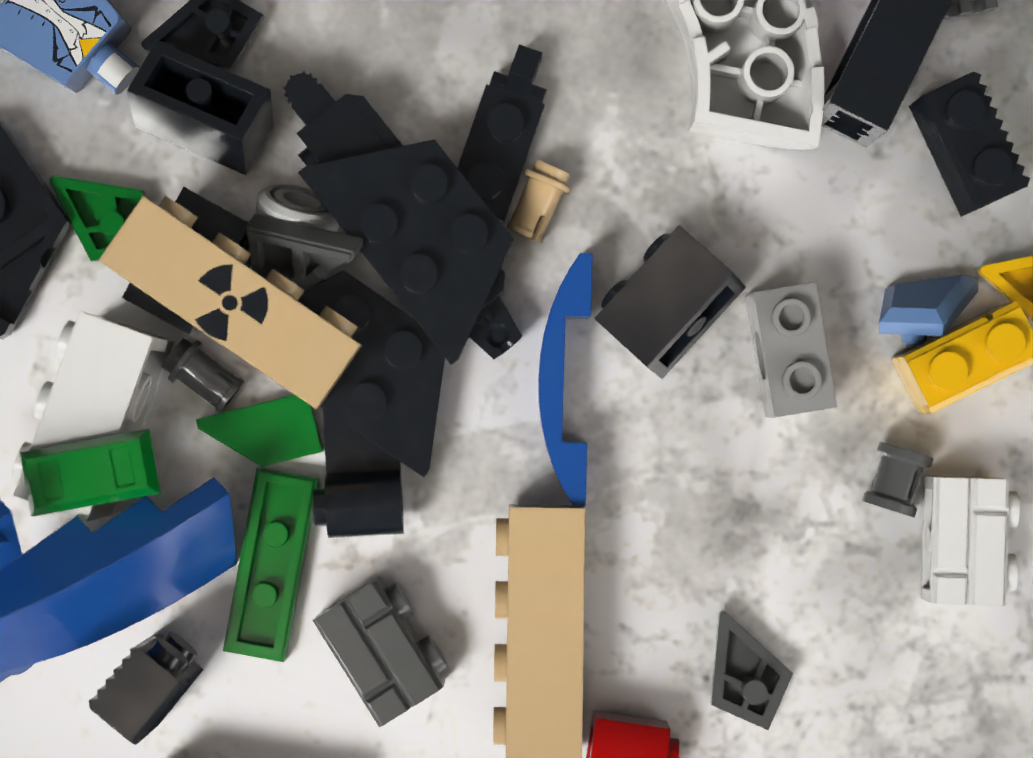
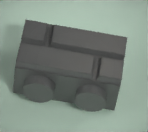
M380 576L321 612L312 620L379 727L389 723L411 707L416 706L442 689L445 679L440 672L448 667L443 654L431 636L427 635L419 640L407 619L414 615L415 611L403 590L396 582L386 587Z

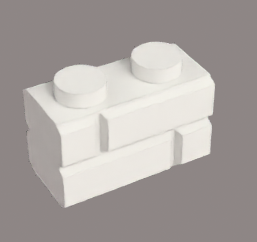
M924 476L922 600L933 604L1006 606L1007 591H1015L1018 583L1017 557L1015 554H1008V529H1016L1018 526L1020 501L1016 491H1009L1010 479Z

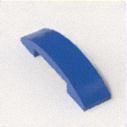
M580 253L560 285L548 316L539 358L538 403L544 441L555 474L573 506H586L587 443L562 441L565 320L589 319L591 317L593 253Z

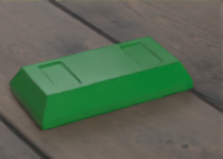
M150 429L20 452L31 517L161 493Z

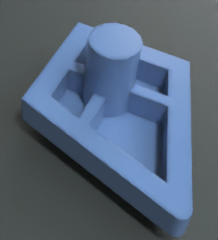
M957 275L899 283L886 288L879 319V334L901 335L902 342L911 346L923 344L926 341V336H944L978 292V278Z

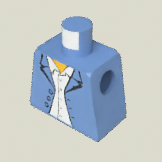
M4 0L0 4V49L74 93L82 90L94 76L111 92L118 95L131 84L140 69V66L118 49L119 45L130 34L132 27L109 0Z

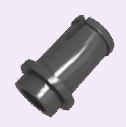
M182 338L169 353L161 367L170 373L168 376L170 382L174 383L178 379L214 406L216 411L221 413L235 397L245 381L234 376L200 349L203 344L199 340L192 344L186 338Z

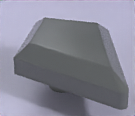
M721 611L718 614L710 704L769 730L793 673L728 613Z

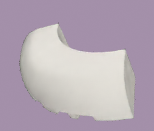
M664 0L682 36L689 63L691 113L688 132L772 148L810 150L819 146L823 119L822 108L824 106V66H822L817 29L819 21L815 7H812L810 0Z

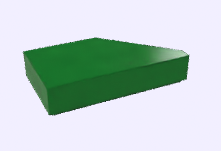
M296 395L196 419L199 430L261 467L324 452L314 409Z

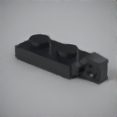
M520 44L509 74L505 75L494 71L490 84H486L457 167L498 220L505 223L543 114L545 107L543 100L547 89L533 84L543 52Z

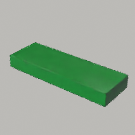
M261 467L256 468L223 646L224 652L285 662L313 517V489H318L320 478Z

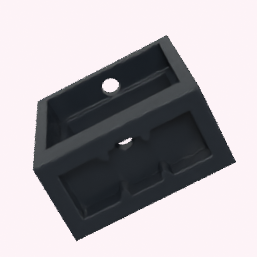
M870 0L824 93L822 126L865 148L889 130L952 0Z

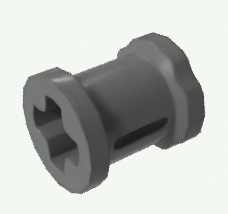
M879 442L877 451L882 457L871 491L864 492L862 501L915 518L917 508L913 505L922 473L924 468L932 466L934 458L895 445Z

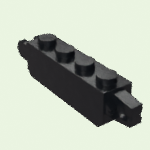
M305 71L294 76L290 75L286 86L283 87L286 91L284 96L288 98V104H292L291 108L306 125L297 132V135L307 146L298 154L306 166L403 146L364 96L345 94L335 102L321 83L317 84V78H312V74H306ZM502 268L469 336L493 360L503 355L523 337L500 298L504 294L505 272Z

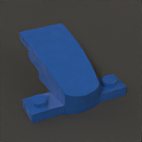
M213 477L162 512L145 496L93 532L76 516L23 554L12 511L0 499V683L11 675L15 676L24 673L36 663L90 645L136 624L174 604L237 565L230 493Z

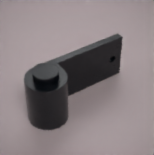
M323 409L326 475L324 488L313 489L315 527L326 526L328 538L404 534L401 462Z

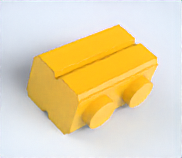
M1013 301L1000 304L948 330L944 336L933 337L925 341L922 346L913 347L891 359L918 414H932L1033 364V330L1019 303Z

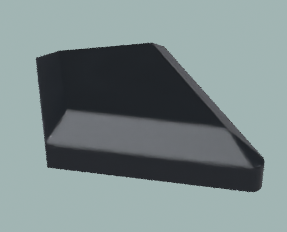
M190 0L145 38L141 46L150 52L157 40L215 66L233 70L265 17L240 0Z

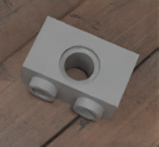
M812 282L758 291L745 296L765 417L775 418L837 407L817 283Z

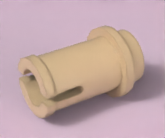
M536 160L532 171L526 169L524 173L529 179L511 221L508 222L506 228L543 243L544 234L562 193L569 194L571 190L570 187L566 186L571 174Z

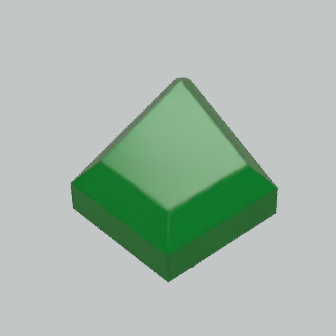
M52 176L49 180L91 262H98L143 196L146 197L143 190Z

